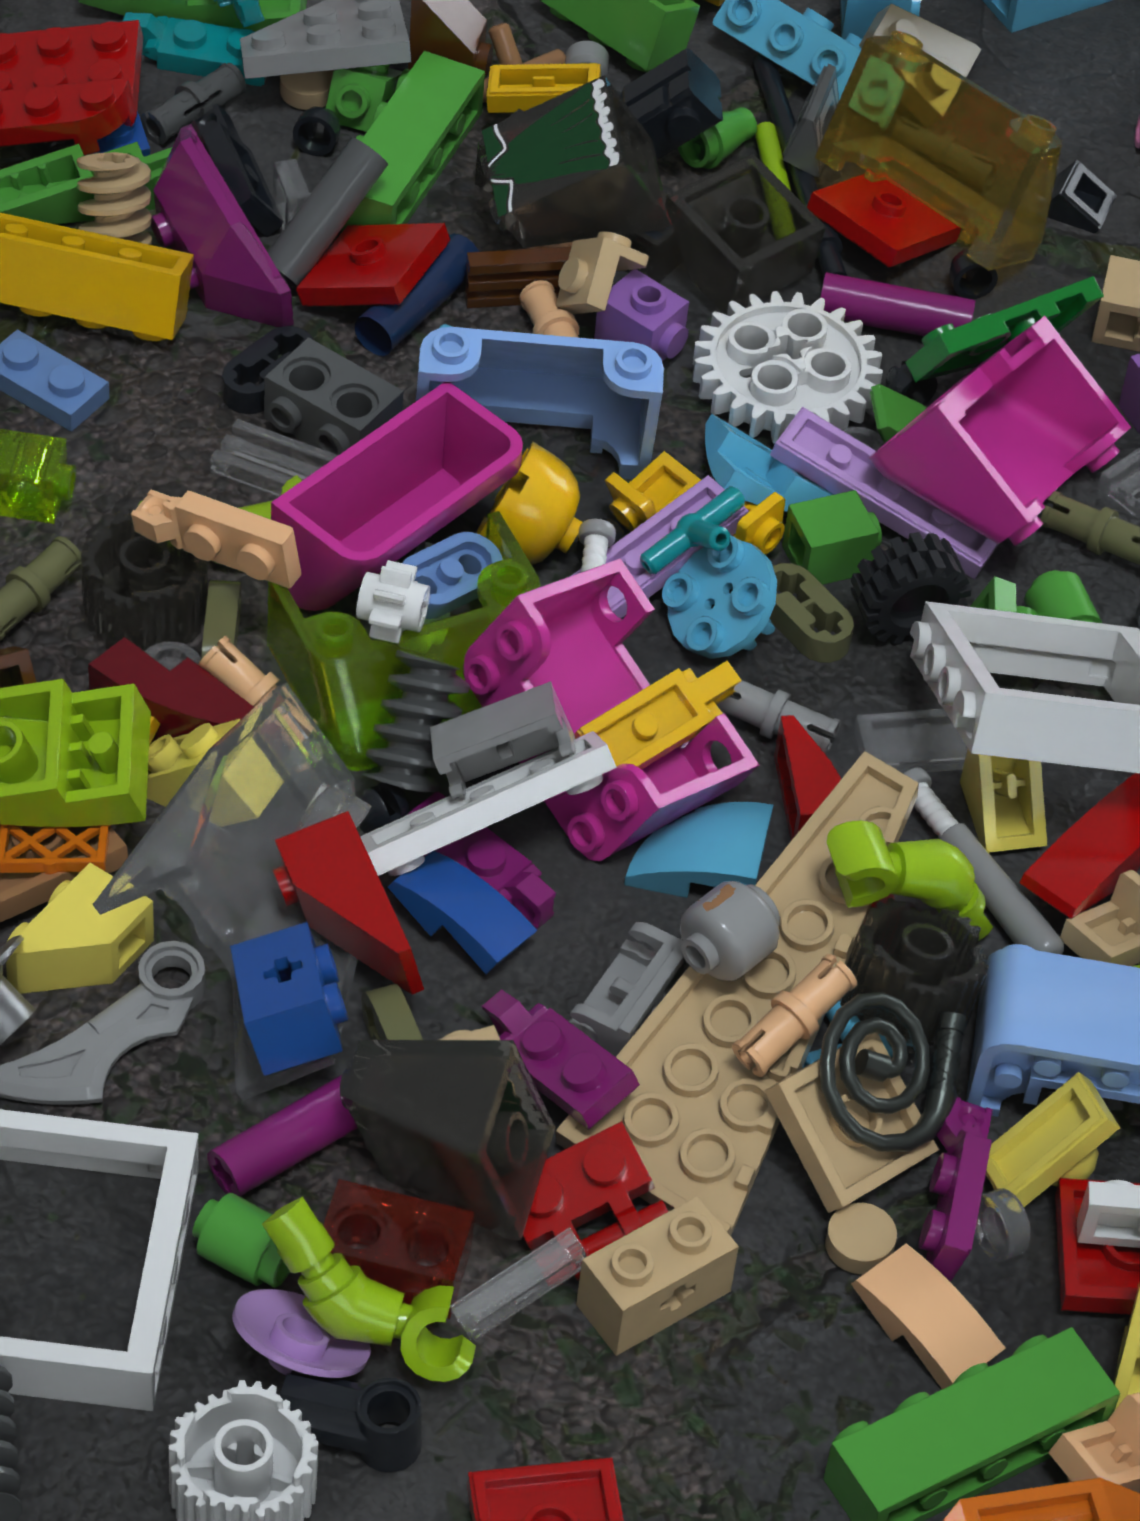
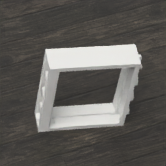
M925 601L921 622L915 621L911 627L910 634L914 642L910 657L915 662L924 680L928 683L938 703L943 707L953 727L956 728L971 754L1140 773V630L1138 628ZM990 673L1103 686L1115 702L999 688Z
M0 1109V1160L161 1179L127 1352L0 1336V1366L5 1367L12 1375L13 1386L8 1393L153 1411L199 1172L198 1133Z

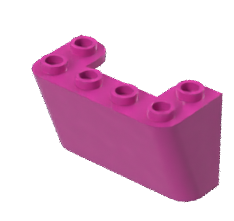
M621 558L517 595L467 650L463 665L465 681L470 684L471 691L482 707L551 681L575 734L580 727L650 686L623 645V642L655 609ZM611 586L618 588L626 599L627 613L624 619L617 617L608 604L607 596ZM723 713L716 716L692 741H687L643 769L633 764H620L616 766L617 768L602 775L603 781L596 787L575 795H569L564 791L544 802L568 836L572 845L589 860L602 861L738 786L760 765L726 714ZM714 741L722 743L727 748L731 757V764L721 769L715 766L711 757V745ZM536 755V756H533V757H531V758H528V759H525V760H523V761H520L519 764H521V763H523V762H526V761H528V760H530V759H532V758H534V757H537V756H539V755Z

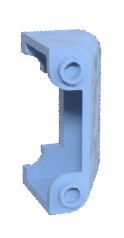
M442 327L431 331L422 341L419 355L416 401L443 382H451L504 422L591 429L590 453H602V449H605L618 462L619 476L623 479L633 480L652 460L663 394L664 368L662 359L656 351L646 345L635 342Z
M1022 944L1008 945L989 955L981 978L966 1102L983 1108L988 1107L993 1110L992 1116L998 1117L1002 1101L1011 1095L1024 1093L1023 1103L1037 1105L1042 1087L1057 1090L1076 1073L1080 1072L1092 1081L1102 1098L1140 1104V968L1038 951Z

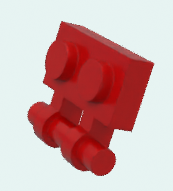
M622 1121L498 1183L530 1250L555 1238L561 1248L560 1251L537 1262L549 1287L573 1275L579 1281L583 1258L669 1212L662 1199L639 1211L634 1207L631 1200L655 1189ZM612 1210L617 1220L616 1223L580 1240L575 1228Z

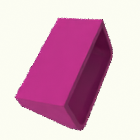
M443 382L271 502V520L293 527L301 576L291 589L270 582V587L291 604L304 610L317 611L335 605L361 586L366 572L379 574L382 566H386L388 560L396 562L515 476L521 467L523 441L521 436L514 428L451 382Z

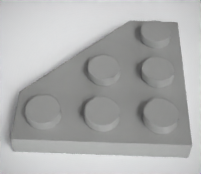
M324 0L240 39L245 79L411 62L410 41L399 0Z

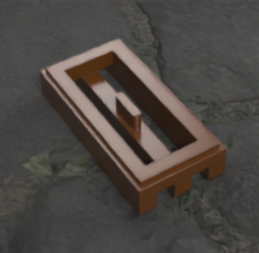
M572 246L467 252L464 291L467 308L521 305L522 302L519 296L522 290L528 284L539 280L550 282L558 298L560 291L558 283L559 274L564 263L569 258Z

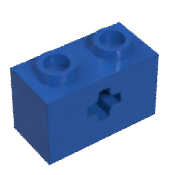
M308 922L230 946L244 1024L264 1076L343 1051L337 1024L349 1021L341 991L337 984L340 982L339 974L329 944L316 947Z

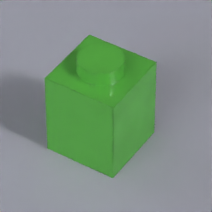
M856 490L794 503L788 506L782 547L792 564L802 566L808 570L822 585L850 579L853 573H860L857 565L863 558L870 561L874 560L871 551L881 545L882 542L880 523L873 512H867Z

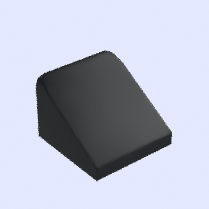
M1076 160L1051 180L1036 211L1044 217L1096 233L1101 229L1117 195L1081 162Z

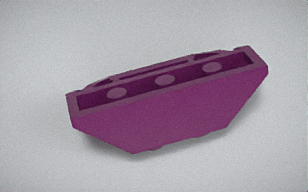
M192 124L182 127L153 189L156 214L152 215L151 228L157 242L163 248L170 246L172 250L194 254L190 290L195 288L207 309L275 327L294 325L291 289L279 273L199 139Z

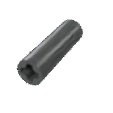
M354 137L350 138L268 250V254L279 273L287 282L295 287L302 282L319 261L388 166L386 160L377 152Z

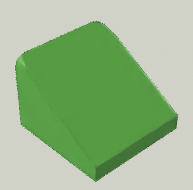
M881 384L871 387L870 395L876 426L884 444L927 408L923 404Z

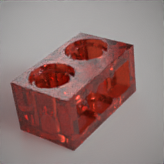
M339 1179L323 1224L335 1244L331 1253H341L350 1266H360L363 1273L369 1279L405 1293L402 1303L411 1304L414 1297L425 1289L439 1285L454 1286L447 1319L451 1318L472 1249L475 1212ZM352 1244H363L369 1247L365 1249H354L348 1246ZM428 1260L437 1263V1265L424 1266L416 1262Z

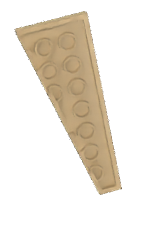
M864 751L755 885L769 895L779 911L780 924L778 926L779 940L777 948L768 957L735 981H721L708 974H700L689 966L616 1056L617 1059L633 1070L640 1085L589 1130L568 1115L556 1130V1143L567 1149L622 1121L655 1189L639 1197L649 1204L662 1199L668 1211H671L698 1196L731 1236L780 1122L764 1090L803 1068L818 1031L808 1040L800 1038L768 1069V1072L763 1077L756 1076L753 1073L752 1069L756 1064L748 1070L738 1060L732 1050V1045L738 1039L740 1040L772 1009L771 1000L780 991L790 992L821 962V959L826 954L836 956L837 962L833 967L840 960L847 964L872 903L861 907L847 908L835 874L836 868L827 846L828 833L836 825L848 821L863 820L873 822L880 827L887 846L890 843L899 842L918 797L919 783ZM824 1016L818 1021L819 1028L824 1019Z

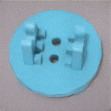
M732 535L729 546L722 551H715L706 547L696 551L678 573L671 575L666 580L662 589V599L668 606L667 616L673 635L692 653L710 659L732 656L742 649H754L757 646L755 638L760 633L770 635L775 631V627L769 619L776 604L777 578L772 562L758 547L739 540Z

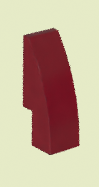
M124 637L88 664L89 690L133 683L136 685L151 711V716L155 717L160 723L152 742L168 734L172 738L188 734L205 723L215 726L240 718L279 765L280 725L189 657L173 669L168 670Z

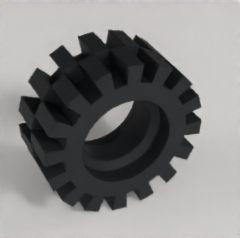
M920 532L909 533L908 542L902 543L899 536L890 539L891 548L884 551L880 545L871 551L874 560L870 561L863 558L857 565L860 573L852 574L851 583L853 587L850 588L851 593L872 635L875 634L878 640L886 642L890 637L893 644H902L905 637L909 636L911 641L914 642L910 634L911 627L915 621L921 622L925 601L960 606L968 605L966 597H971L972 589L969 585L970 582L949 541L945 538L940 540L938 535L934 533H928L924 540Z

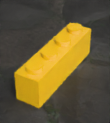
M0 213V303L17 306L22 312L32 316L44 317L54 314L76 319L78 324L87 328L102 329L109 326L132 331L134 336L147 341L173 340L186 319L194 254Z

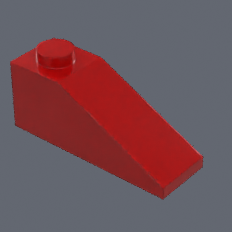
M349 811L275 839L283 866L273 869L272 872L286 907L298 902L311 929L411 995L423 991L424 987L411 947Z

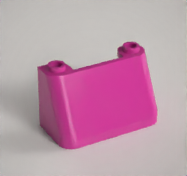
M1043 316L956 382L876 450L869 459L882 476L993 542L999 544L1009 538L1012 544L1016 546L1043 525V522L1037 516L1045 508L1043 502L1085 465L1091 473H1094L1120 452L1114 443L1131 426L1049 320Z

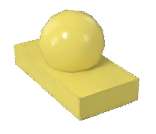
M1078 1072L991 1144L986 1176L1003 1205L1017 1214L1049 1186L1057 1187L1059 1178L1088 1180L1096 1167L1099 1155L1097 1147L1119 1130L1120 1126L1092 1081Z

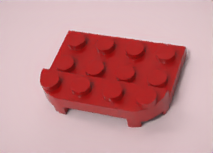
M139 20L104 22L101 24L65 28L52 27L46 30L17 33H0V146L74 139L75 145L79 144L83 154L87 155L100 151L97 140L111 134L122 124L132 127L138 109L143 33Z

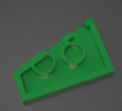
M1092 276L999 312L981 316L956 328L953 324L943 325L925 335L921 340L924 347L905 363L915 382L977 367L1043 316L1049 320L1059 333L1103 298L1104 294L1095 277Z

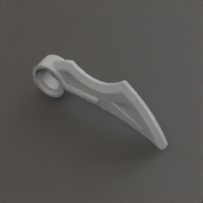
M179 941L160 942L150 947L142 955L138 965L139 985L58 1041L19 1059L1 1064L0 1097L15 1101L51 1105L103 1102L106 1079L118 1059L130 1049L145 1041L178 1035L189 1010L193 1009L202 1000L206 990L204 959L198 950L187 943ZM166 967H178L187 971L191 977L185 985L169 989L158 985L154 980V976Z

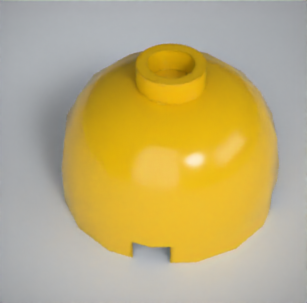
M532 442L529 449L527 448L522 455L521 467L518 473L503 484L489 512L490 518L488 519L484 516L476 533L486 537L496 545L502 555L503 564L508 566L527 567L540 563L555 548L566 553L577 537L579 527L583 523L574 517L580 501L577 479L570 468L558 457Z

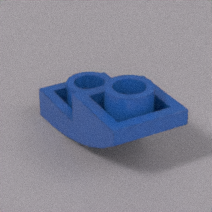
M437 851L430 852L424 857L425 861L419 867L400 875L388 886L389 890L430 936L444 926L485 974L511 955L538 931L516 907L486 881L463 865Z

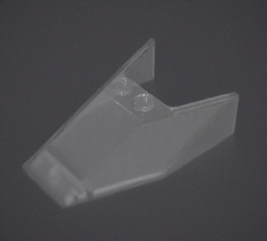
M287 683L272 690L207 751L93 903V906L101 915L162 889L168 898L180 904L194 923L195 931L200 941L207 948H213L225 964L232 979L235 1090L243 1101L335 1064L337 1053L264 1076L244 1024L230 949L231 945L306 922L298 902L286 907L272 870L283 866L275 839L346 811H349L357 829L355 778ZM310 928L316 947L327 943L330 946L340 978V982L337 984L347 1010L358 959ZM343 1023L337 1024L340 1037Z

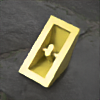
M967 748L960 784L979 842L989 853L1047 846L1041 762L971 754Z

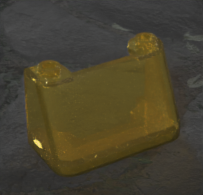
M893 31L891 36L867 37L815 158L835 171L842 170L846 161L856 163L859 167L866 170L864 177L869 181L888 180L961 227L963 230L959 239L966 244L972 243L967 257L988 271L1034 259L1044 238L1062 149V141L1055 135L1056 127L1042 117L1023 114L922 50L923 43L910 34Z

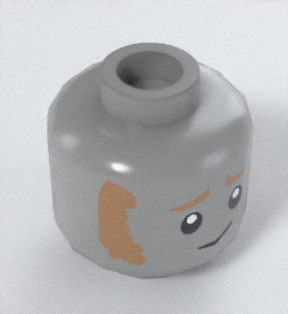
M737 881L722 882L697 900L682 914L680 922L682 954L686 962L700 974H708L721 981L738 980L777 948L779 940L778 926L780 924L779 911L773 900L761 888L752 884L745 885Z

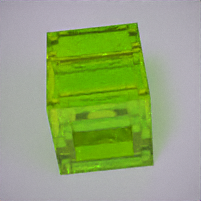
M0 429V516L55 524L61 501H71L76 483V466L67 464L66 439Z

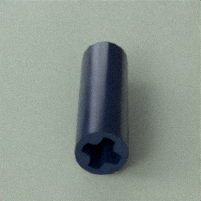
M450 234V241L400 305H372L355 322V332L362 345L376 355L385 356L389 354L465 283L467 252H479L472 241L461 234Z

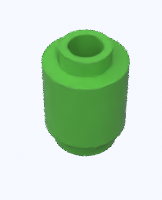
M1053 570L1043 573L1033 581L1025 594V606L1035 610L1039 616L1102 623L1080 577L1073 572Z
M231 1192L222 1197L220 1201L210 1199L204 1205L192 1230V1235L198 1239L196 1250L199 1256L255 1286H259L264 1282L273 1288H277L290 1273L277 1253L276 1245L262 1225L273 1214Z

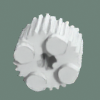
M239 1380L237 1387L223 1390L222 1398L218 1399L211 1394L208 1396V1404L204 1405L197 1402L194 1404V1412H186L183 1417H176L175 1430L170 1432L169 1494H171V1507L176 1509L177 1521H304V1518L310 1517L312 1504H315L318 1441L315 1434H311L309 1420L302 1421L300 1409L290 1411V1401L287 1399L283 1401L281 1396L277 1394L276 1386L271 1385L265 1390L262 1389V1384L259 1381H256L252 1387H247L245 1380Z

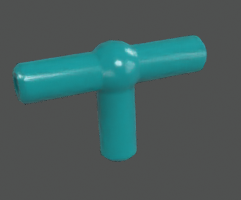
M729 486L697 512L682 516L677 522L675 529L641 554L640 562L650 574H657L690 547L703 546L715 551L726 549L731 541V535L726 528L719 525L745 505L743 494L738 488Z

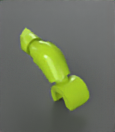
M863 820L848 821L834 826L829 831L827 846L836 868L835 874L847 908L861 907L883 899L890 894L920 899L928 906L936 908L955 937L962 941L974 942L981 940L993 929L992 924L983 913L986 905L985 896L974 881V867L965 854L952 844L941 839L895 842L887 846L880 827L873 822Z
M303 1196L279 1208L262 1223L276 1245L277 1253L291 1273L301 1272L298 1284L306 1295L303 1299L304 1308L318 1326L335 1339L390 1347L393 1338L400 1339V1351L405 1363L415 1374L430 1381L447 1382L460 1378L473 1363L476 1345L463 1335L450 1339L440 1338L433 1335L426 1328L428 1324L434 1322L446 1323L454 1286L439 1285L425 1289L414 1297L411 1304L402 1303L405 1293L369 1279L363 1273L360 1266H350L341 1253H331L335 1246L334 1241L323 1224L318 1221Z

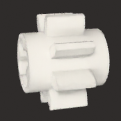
M388 560L386 566H382L380 574L366 572L358 595L356 618L369 621L368 623L372 624L369 634L370 638L399 644L401 637H405L406 630L421 631L428 610L430 586L415 581L418 567Z

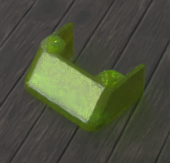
M499 511L488 514L486 538L496 545L503 560L488 565L479 574L477 596L483 607L424 624L420 632L404 630L402 631L399 644L379 639L371 640L360 621L346 613L325 612L304 618L288 588L268 581L267 645L302 710L318 722L313 731L327 757L336 766L350 771H365L379 766L365 756L367 749L387 748L388 745L387 741L373 732L374 725L394 723L395 717L380 707L382 699H398L403 694L387 681L389 675L409 674L410 668L395 658L397 650L460 668L455 673L465 680L463 665L464 657L469 647L517 595L541 587L537 573ZM470 688L468 693L448 695L451 701L463 709L462 715L482 708ZM441 719V723L450 719Z

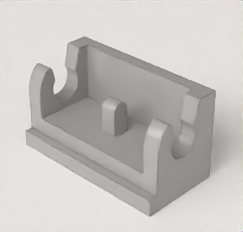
M551 681L430 727L433 761L440 775L446 773L452 799L466 795L465 782L559 747L562 758L576 753L574 732Z
M635 922L628 933L636 940L649 944L654 951L646 948L643 944L626 939L620 947L619 954L584 1003L576 1004L570 1013L572 1019L569 1022L615 1057L690 966L681 951L682 938L679 939L644 922Z

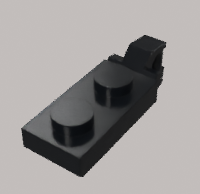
M218 104L212 106L213 109L197 121L194 120L191 124L208 154L211 155L212 161L248 221L268 237L279 229L284 221L252 151L241 141L230 115Z

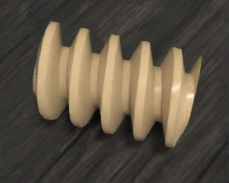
M95 153L79 157L76 160L77 167L93 171L94 176L79 180L77 182V189L94 194V199L80 202L78 204V211L81 214L94 216L95 221L81 224L78 229L152 245V236L145 230L150 227L152 222V215L145 208L151 201V191L145 186L151 178L149 166L141 162L138 157L126 153Z

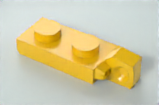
M728 661L723 662L699 678L696 677L690 668L684 671L678 668L580 727L574 734L575 739L594 731L608 745L616 766L620 764H633L643 769L697 736L716 716L723 714L717 704L735 693V686L741 683L742 680Z

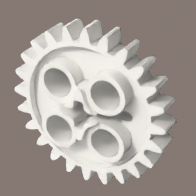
M772 291L769 303H763L755 294H750L747 308H744L735 301H730L727 315L715 311L712 313L711 326H701L699 341H695L692 363L694 365L693 382L700 383L698 395L700 399H712L711 413L713 415L729 411L728 423L734 427L739 426L743 422L750 424L749 436L752 438L759 435L764 429L771 431L772 442L776 443L802 407L847 433L849 420L861 424L864 421L865 409H873L870 395L871 387L881 384L883 370L880 369L882 353L873 351L876 338L874 335H861L863 327L861 320L844 323L845 308H838L831 313L824 311L825 299L819 298L809 306L804 304L802 293L799 292L793 296L791 302H783L781 295L777 291Z

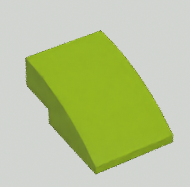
M64 679L0 688L1 825L84 827L146 821L151 711L134 683L74 693L71 692Z

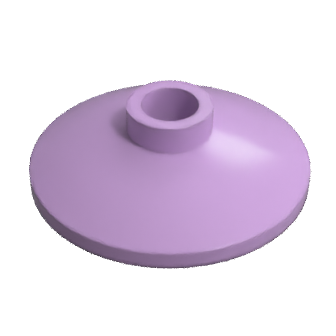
M260 1289L248 1292L238 1299L232 1314L237 1332L252 1348L268 1358L270 1365L278 1372L287 1375V1373L290 1374L293 1370L318 1377L342 1378L355 1375L366 1366L371 1354L370 1344L335 1339L321 1329L303 1306L305 1295L285 1290Z

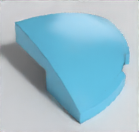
M711 414L705 423L706 455L715 481L724 489L729 486L738 488L743 494L745 501L758 505L773 492H777L786 499L784 511L788 512L790 504L834 495L771 457L772 449L719 417Z
M759 802L712 804L697 808L695 812L654 831L635 853L628 867L624 885L688 898L691 882L716 887L725 881H737L745 885H756L774 805Z

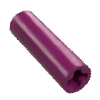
M827 272L821 293V298L825 299L824 311L831 313L841 307L846 309L844 322L861 320L863 326L923 337L934 329L946 324H953L956 328L971 322L976 302L973 299Z
M359 1064L210 1150L207 1153V1160L211 1172L226 1194L231 1192L241 1197L388 1110L387 1095L382 1084L371 1069Z

